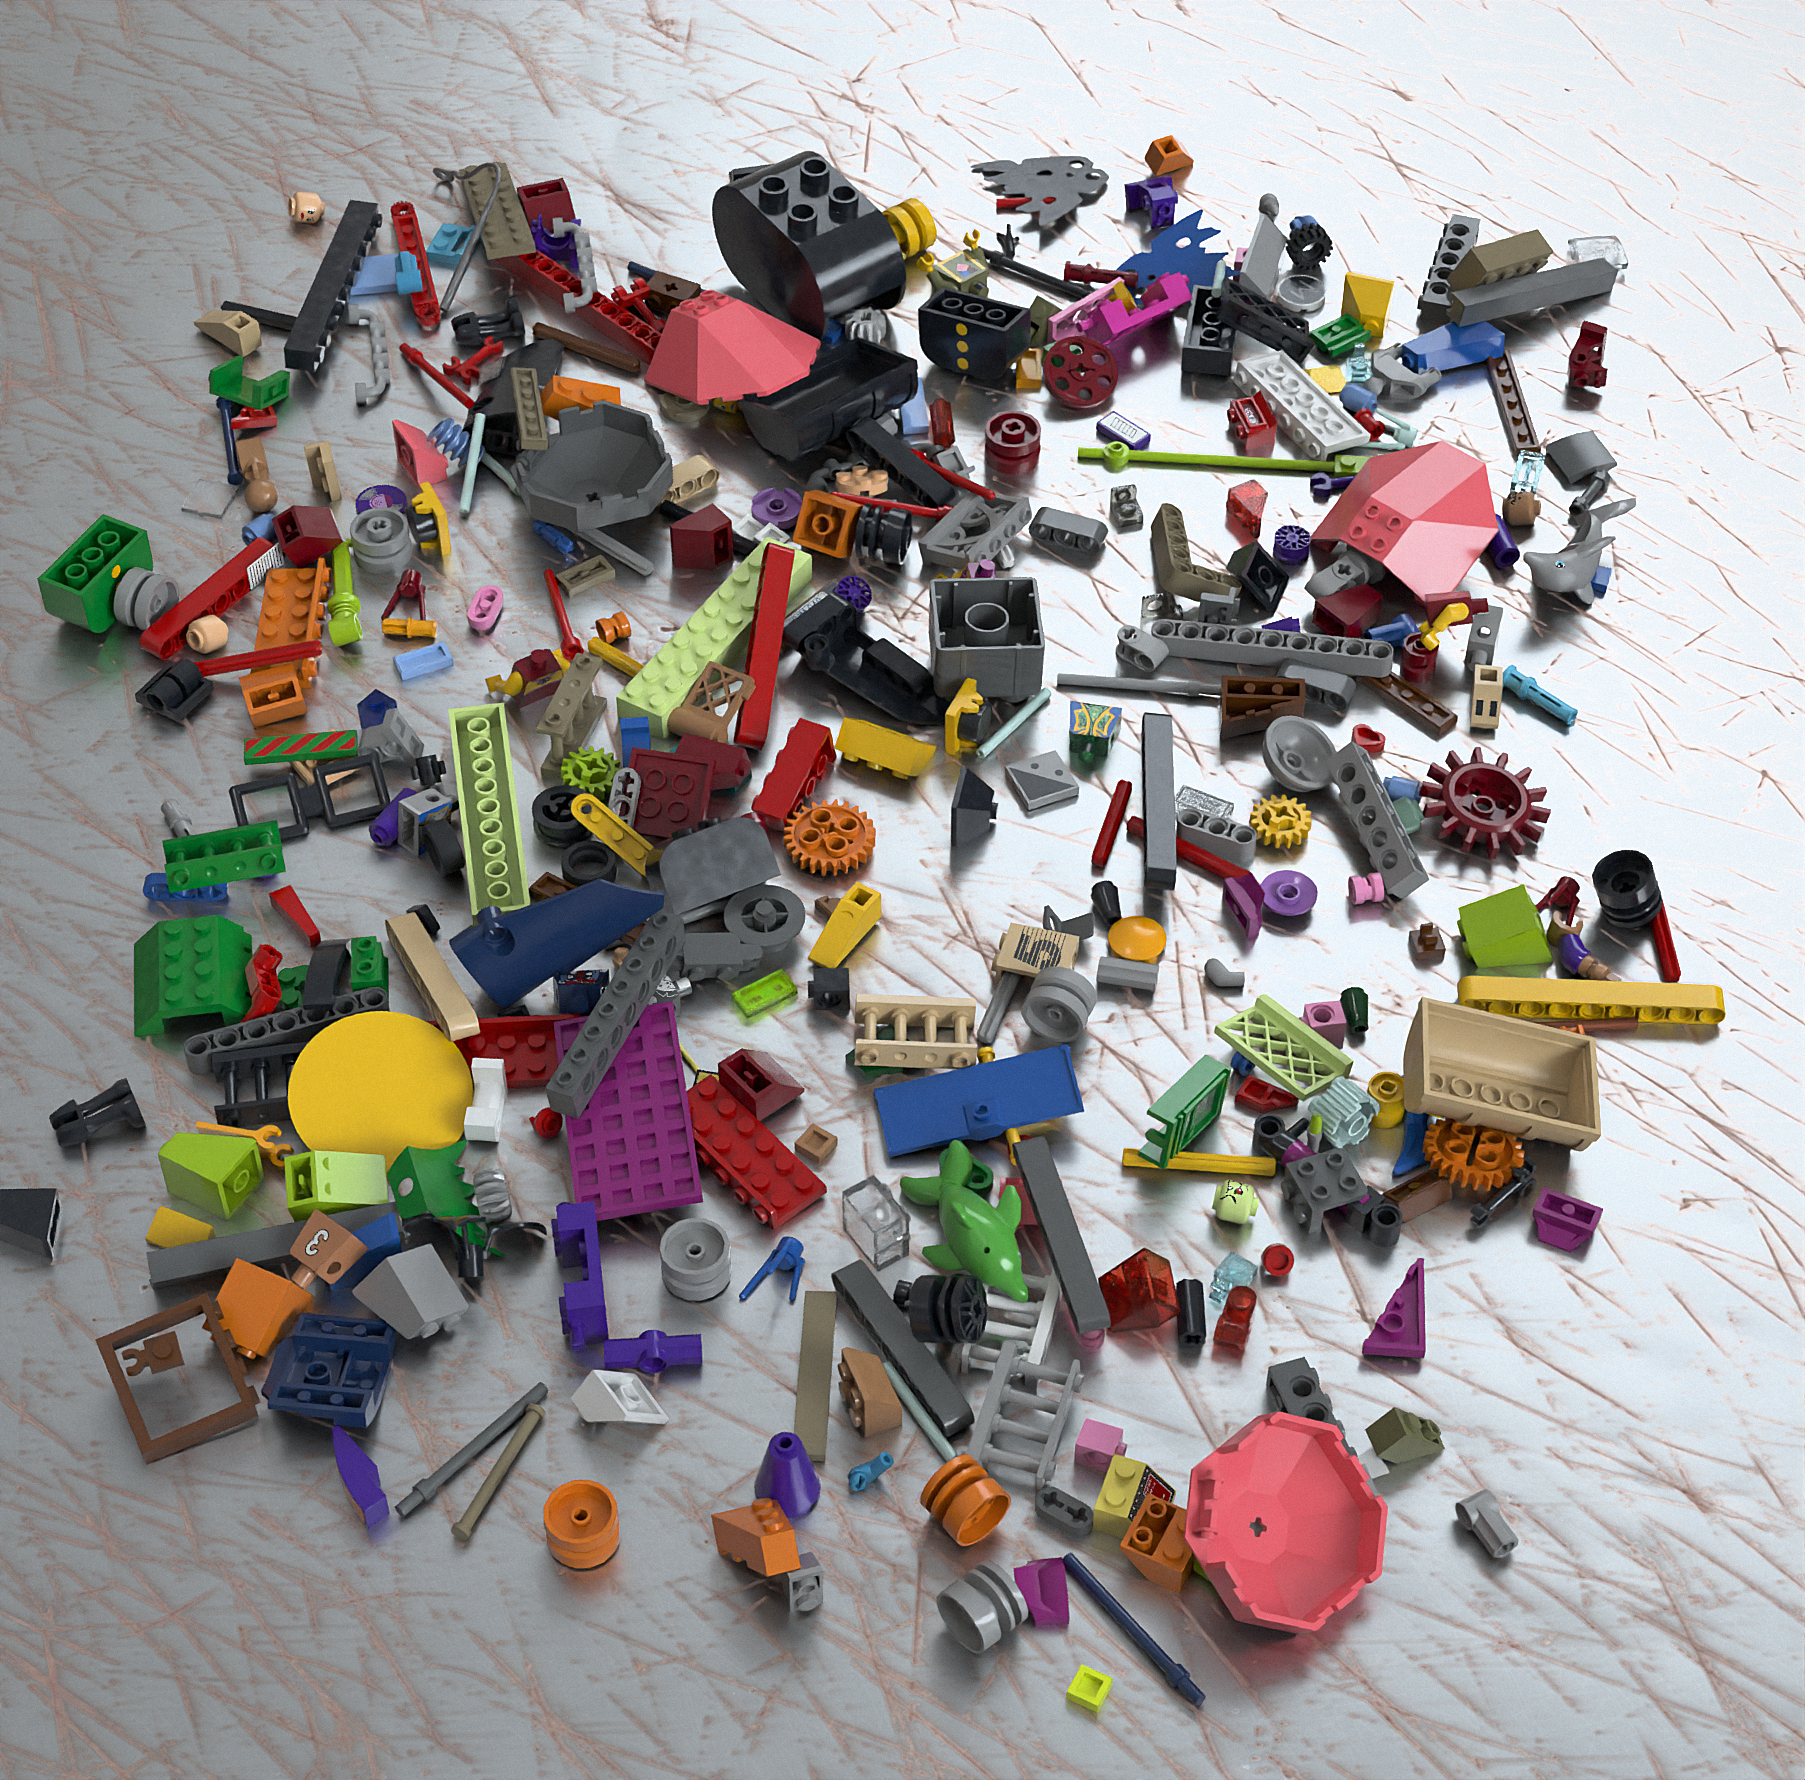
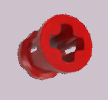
M1368 408L1359 410L1353 417L1371 434L1369 441L1377 440L1385 431L1383 422L1376 420Z

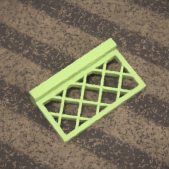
M1266 993L1257 997L1254 1006L1216 1025L1214 1030L1216 1035L1302 1102L1330 1087L1335 1078L1343 1076L1345 1079H1348L1354 1060ZM1250 1019L1255 1024L1248 1023V1020ZM1229 1030L1243 1031V1036L1235 1035ZM1249 1032L1263 1034L1264 1039L1249 1037ZM1270 1036H1272L1277 1041L1270 1040ZM1250 1046L1265 1048V1053L1256 1052ZM1271 1049L1285 1051L1286 1056L1271 1054ZM1292 1053L1297 1055L1299 1058L1292 1057ZM1272 1063L1287 1065V1070L1278 1069ZM1293 1067L1306 1068L1308 1073L1296 1072ZM1314 1070L1319 1072L1321 1075H1315ZM1295 1081L1307 1082L1310 1086L1304 1089Z

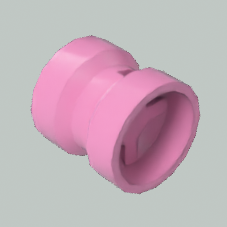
M1370 873L1367 877L1359 875L1349 876L1348 892L1353 905L1363 904L1365 900H1371L1372 902L1383 901L1384 886L1380 873Z

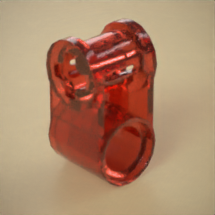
M1240 1285L1230 1290L1223 1312L1220 1314L1216 1324L1213 1342L1219 1343L1224 1341L1238 1345L1240 1350L1245 1351L1255 1318L1257 1300L1256 1293L1251 1288Z

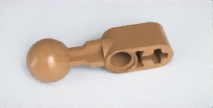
M261 437L235 441L243 479L250 483L245 490V501L256 512H268L278 502V491L275 485L267 480L269 478V470Z

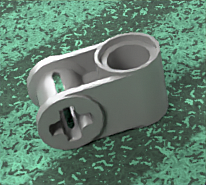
M1125 625L1119 628L1117 632L1119 644H1117L1115 649L1116 656L1120 660L1138 667L1143 672H1153L1169 653V649L1164 641L1141 631L1135 626Z

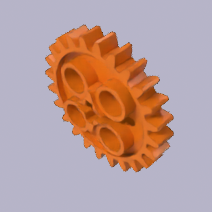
M823 799L820 806L813 801L811 802L812 808L808 809L805 806H801V813L793 812V819H787V827H784L783 836L786 855L792 856V863L800 862V869L809 866L811 874L817 869L821 870L822 876H825L827 870H831L832 874L836 876L839 869L847 874L849 866L858 869V861L866 863L867 856L873 855V847L876 846V829L873 827V820L867 819L866 811L859 813V806L850 809L848 801L842 806L838 805L837 799L833 801L832 805H828L825 799Z
M1447 1117L1445 1121L1436 1119L1435 1125H1429V1129L1425 1133L1422 1152L1426 1153L1424 1160L1431 1161L1430 1169H1439V1177L1448 1175L1450 1176L1449 1183L1458 1180L1463 1188L1469 1183L1474 1190H1477L1478 1185H1483L1486 1190H1490L1491 1184L1499 1189L1502 1186V1182L1507 1184L1514 1178L1511 1174L1514 1167L1518 1169L1522 1167L1525 1153L1524 1150H1521L1522 1142L1515 1141L1516 1136L1514 1134H1507V1131L1481 1125L1468 1126L1459 1124L1454 1119ZM1479 1137L1480 1141L1472 1166H1467L1474 1138Z

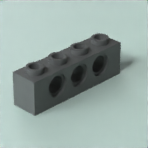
M1305 1356L1268 1367L1266 1386L1278 1411L1336 1425L1344 1436L1340 1441L1349 1456L1356 1455L1358 1458L1354 1447H1349L1345 1439L1346 1434L1342 1422L1336 1420L1332 1413L1333 1408L1330 1397L1327 1393L1323 1394L1319 1386L1320 1381L1314 1367L1310 1368Z

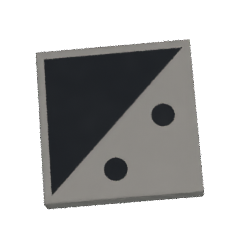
M1056 750L1005 766L1006 776L1028 810L1079 794V785Z

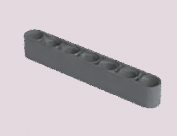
M370 987L337 996L333 1009L304 1010L303 1006L192 1036L184 1043V1053L188 1069L196 1075L214 1072L212 1054L309 1042L324 1028L343 1018L365 1012L390 1011L387 993L382 988Z
M1042 1135L1013 1143L1012 1149L1017 1168L1077 1334L1081 1335L1110 1327V1316L1045 1137Z
M860 1259L831 1274L832 1282L840 1297L885 1359L891 1362L945 1438L973 1424L975 1418L970 1405L926 1345L918 1342L914 1337L910 1323L865 1262Z

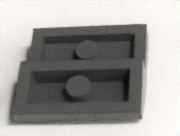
M1593 430L1568 435L1545 446L1546 453L1570 485L1590 473L1593 475L1598 470L1609 471L1618 466L1616 460Z

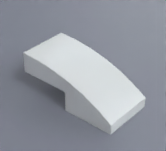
M748 514L732 528L733 532L758 544L766 537L784 544L790 540V536L772 523L764 526Z

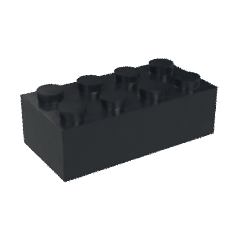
M1193 285V299L1190 302L1182 346L1181 371L1230 376L1238 330L1216 319V313L1221 307V296L1214 297L1212 295V287Z

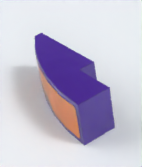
M339 1425L333 1427V1448L340 1480L354 1511L369 1529L390 1514L387 1497L378 1487L381 1485L378 1468Z

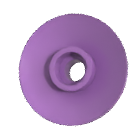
M1276 871L1265 877L1261 883V887L1266 893L1263 904L1278 914L1289 916L1303 914L1309 911L1317 901V886L1311 878L1297 871Z

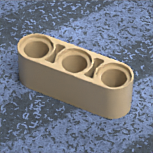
M696 455L673 466V485L657 506L659 507L664 500H669L675 504L712 487L720 477L719 470L703 455Z

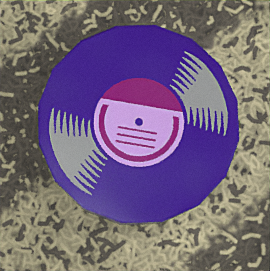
M376 485L365 489L358 495L355 503L357 515L372 508L382 507L395 509L402 514H406V506H408L405 493L399 488L390 485Z

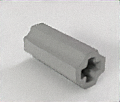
M1101 956L1098 963L1096 981L1156 990L1159 965Z

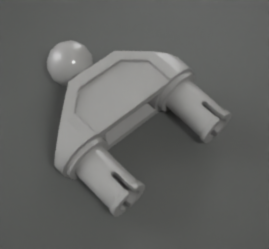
M1396 342L1385 350L1377 349L1372 352V377L1365 380L1363 388L1376 394V396L1383 392L1389 397L1414 399L1423 395L1431 385L1440 382L1442 375L1436 367H1432L1420 375L1410 371L1397 361L1402 357L1401 342Z

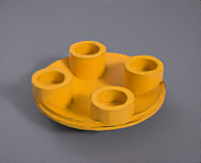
M1129 916L1118 920L1112 925L1108 933V942L1111 947V953L1115 958H1125L1150 964L1157 960V955L1165 948L1166 933L1159 923L1150 918Z

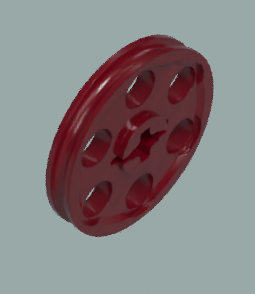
M1071 336L1061 339L1051 347L1043 362L1042 376L1046 388L1056 400L1072 408L1089 409L1101 405L1110 397L1117 384L1118 368L1113 355L1104 345L1088 337ZM1070 346H1079L1082 354H1073L1069 349ZM1094 355L1102 356L1105 364H1096L1092 357ZM1059 358L1063 361L1064 365L1062 367H1055L1051 363V359ZM1080 369L1082 373H1085L1084 376H1080V373L1076 372V370ZM1097 379H1107L1110 384L1109 387L1099 386ZM1057 380L1066 382L1068 389H1058L1055 382ZM1081 390L1087 391L1091 399H1081L1078 392Z

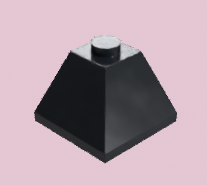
M1257 540L1233 551L1226 566V570L1230 575L1237 578L1241 582L1242 587L1270 613L1276 610L1290 577Z
M962 766L951 806L952 847H957L989 831L992 819L997 820L999 803L994 802L995 791L969 768Z

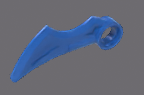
M1405 1109L1404 1140L1400 1155L1392 1172L1393 1175L1407 1172L1425 1162L1426 1153L1422 1152L1425 1133L1428 1131L1427 1120L1429 1114L1425 1112L1416 1114Z

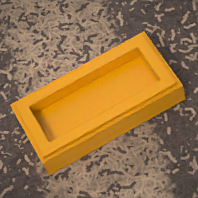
M1028 349L1016 361V387L1041 388V349Z

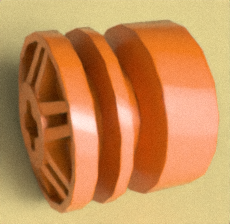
M963 1454L951 1459L932 1475L922 1491L921 1504L938 1522H943V1528L960 1546H969L987 1536L1001 1522L1009 1509L1011 1497L993 1478H988L987 1471L982 1466H979V1463L971 1455Z

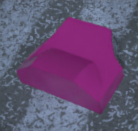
M1253 873L1240 878L1230 877L1224 879L1222 900L1248 939L1259 936L1262 925L1261 908L1266 894Z
M1543 1187L1532 1212V1216L1537 1222L1538 1239L1543 1243L1571 1252L1583 1240L1593 1236L1601 1219L1603 1208Z
M1062 1557L1028 1561L1024 1566L1013 1568L1015 1583L1025 1599L1028 1610L1033 1615L1035 1626L1069 1624L1068 1590Z

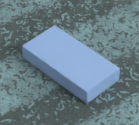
M444 641L392 657L393 664L402 681L454 665L453 658Z

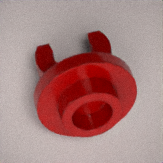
M550 1107L540 1110L536 1117L529 1118L534 1131L544 1138L556 1136L563 1125L561 1113L551 1111Z

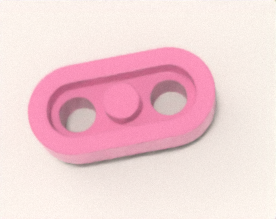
M488 585L476 592L467 612L468 623L472 628L484 630L495 623L504 603L503 592L499 587Z

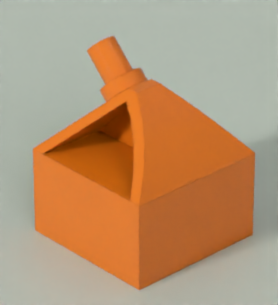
M820 490L805 491L792 542L837 558L851 556L855 542L857 521L864 505Z

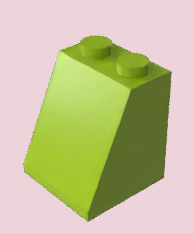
M1525 884L1458 907L1461 919L1456 921L1461 936H1466L1467 940L1462 945L1467 958H1473L1478 968L1542 964L1554 961L1541 916Z
M177 1132L169 1141L161 1146L157 1153L167 1191L226 1222L265 1179L257 1142L252 1138Z

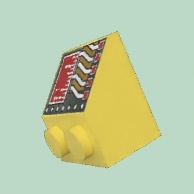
M1114 1454L1094 1507L1092 1530L1123 1539L1148 1493L1173 1504L1176 1490L1146 1463Z

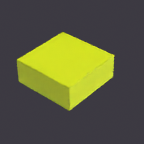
M1081 1664L1066 1692V1699L1098 1713L1112 1687L1113 1678Z

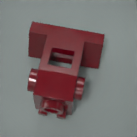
M1583 321L1580 327V335L1568 357V386L1595 388L1606 386L1608 368L1601 365L1605 356L1608 327Z

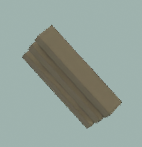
M599 555L555 576L557 584L561 585L563 591H567V595L570 598L615 578V569L602 555Z

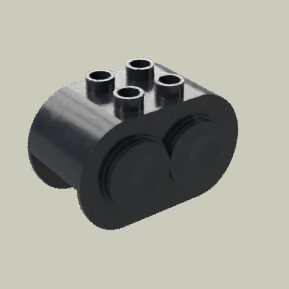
M803 151L724 185L716 191L712 203V218L722 256L738 282L775 318L822 341L828 329L829 318L835 320L850 313L852 309H859L861 306L863 307L870 303L883 310H890L901 303L906 289V270L899 243L890 224L882 212L820 154L814 151Z

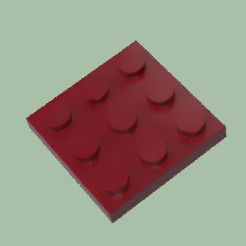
M632 747L628 768L636 771L641 779L633 830L639 835L669 839L672 838L670 832L692 826L695 829L698 828L696 823L706 819L717 763L715 759ZM627 775L624 795L632 798V795L627 793L628 784H633L634 781L630 778V775ZM621 802L620 817L627 815L630 811V805L627 802Z

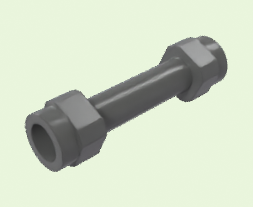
M1598 470L1593 474L1589 487L1581 497L1576 496L1569 506L1571 515L1576 517L1588 510L1591 499L1599 490H1604L1611 479L1607 471Z

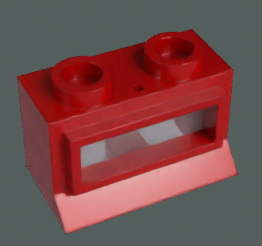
M1258 391L1252 397L1232 400L1230 409H1227L1228 422L1233 424L1236 437L1242 441L1245 449L1275 444L1277 421L1261 391Z

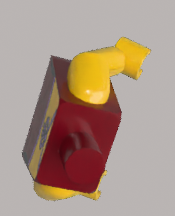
M536 649L532 651L531 655L514 663L511 674L506 680H502L501 674L486 678L485 681L489 693L497 691L512 696L520 709L554 695L564 677L563 674L565 675L570 666V662L563 657L560 649H556L553 652L550 649Z

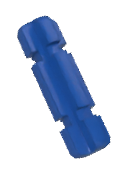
M539 519L533 522V531L560 552L567 554L573 550V541L551 524Z

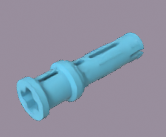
M1513 664L1504 670L1503 687H1508L1516 692L1518 698L1531 700L1564 721L1567 725L1574 721L1578 710L1538 686L1535 678L1532 676L1527 677L1520 673Z

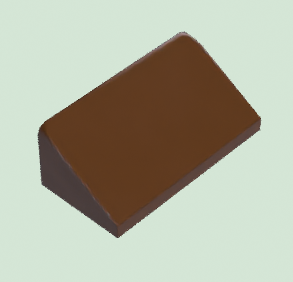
M1431 1169L1382 1193V1196L1385 1197V1203L1393 1204L1401 1210L1403 1223L1453 1198L1449 1178L1445 1176L1439 1177L1438 1173Z

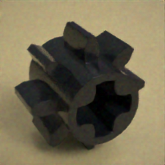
M436 754L415 758L416 766L410 767L412 780L419 779L421 786L442 782L440 775L447 773L444 760L437 761Z

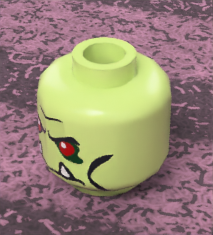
M1226 1180L1222 1186L1217 1185L1212 1209L1216 1210V1215L1219 1219L1244 1224L1247 1222L1249 1215L1256 1216L1260 1198L1254 1197V1188L1251 1185Z

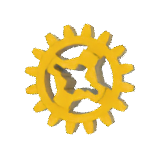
M1284 794L1281 799L1271 795L1270 801L1261 798L1260 805L1254 804L1253 811L1250 812L1249 823H1251L1250 827L1256 831V839L1264 838V845L1266 846L1273 842L1275 843V848H1279L1280 844H1285L1287 848H1290L1291 842L1297 845L1301 844V838H1308V832L1311 831L1312 819H1310L1311 811H1305V803L1297 805V798L1294 797L1289 801L1286 800L1287 797Z

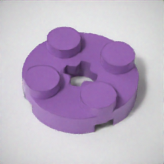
M776 487L764 489L758 492L752 500V517L764 526L772 523L781 531L797 524L802 498L798 493L784 488V492L776 491Z

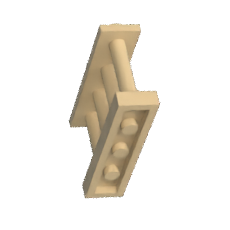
M856 993L855 1023L864 1024V1039H856L854 1065L962 1069L976 1065L977 1044L967 1043L966 1028H974L976 998ZM876 1024L894 1025L895 1041L876 1040ZM906 1025L924 1026L925 1042L907 1041ZM936 1027H954L955 1043L937 1042Z

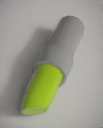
M1312 1114L1310 1125L1307 1128V1146L1318 1153L1323 1133L1322 1115Z

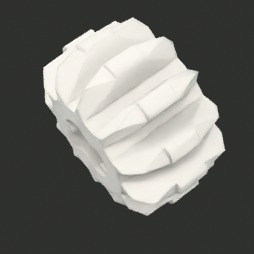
M861 306L860 310L852 309L851 314L846 315L845 319L846 337L850 338V340L860 337L873 343H879L880 339L885 338V315H882L880 310H872V307L864 309Z

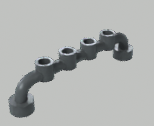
M900 440L909 450L917 449L926 453L927 460L933 463L935 462L932 457L945 451V448L941 445H932L930 443L911 445L907 440ZM858 452L852 453L848 457V462L841 464L836 459H829L824 463V468L815 471L810 476L806 490H820L828 493L829 486L825 482V478L830 477V479L836 480V473L849 472L852 471V467L859 465L867 467L874 465L865 457L863 458Z

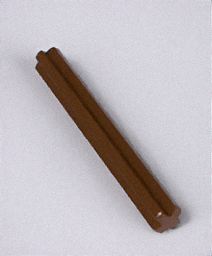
M537 322L532 328L535 337L543 340L554 338L564 344V347L631 373H636L640 369V360L540 322Z

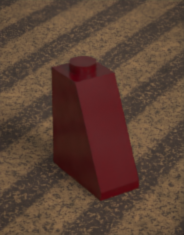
M1364 583L1315 599L1312 623L1329 636L1359 638L1365 630L1369 629L1379 619L1383 595Z
M684 733L675 751V754L715 759L717 763L711 790L740 787L744 777H747L751 770V761L748 758L746 749Z

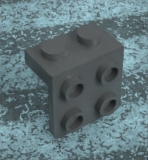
M1335 1148L1287 1163L1284 1181L1281 1182L1284 1197L1287 1200H1291L1297 1220L1300 1223H1304L1309 1234L1321 1230L1323 1211L1364 1199L1368 1192L1367 1187L1343 1148Z

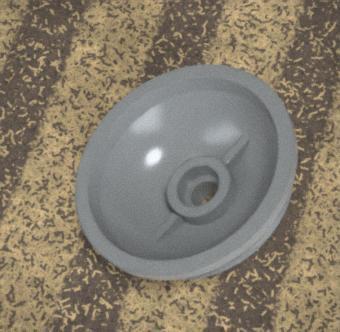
M1297 716L1279 717L1268 726L1262 745L1263 760L1270 774L1279 783L1295 791L1309 792L1325 788L1333 782L1328 775L1330 769L1326 760L1337 751L1324 731L1314 723Z

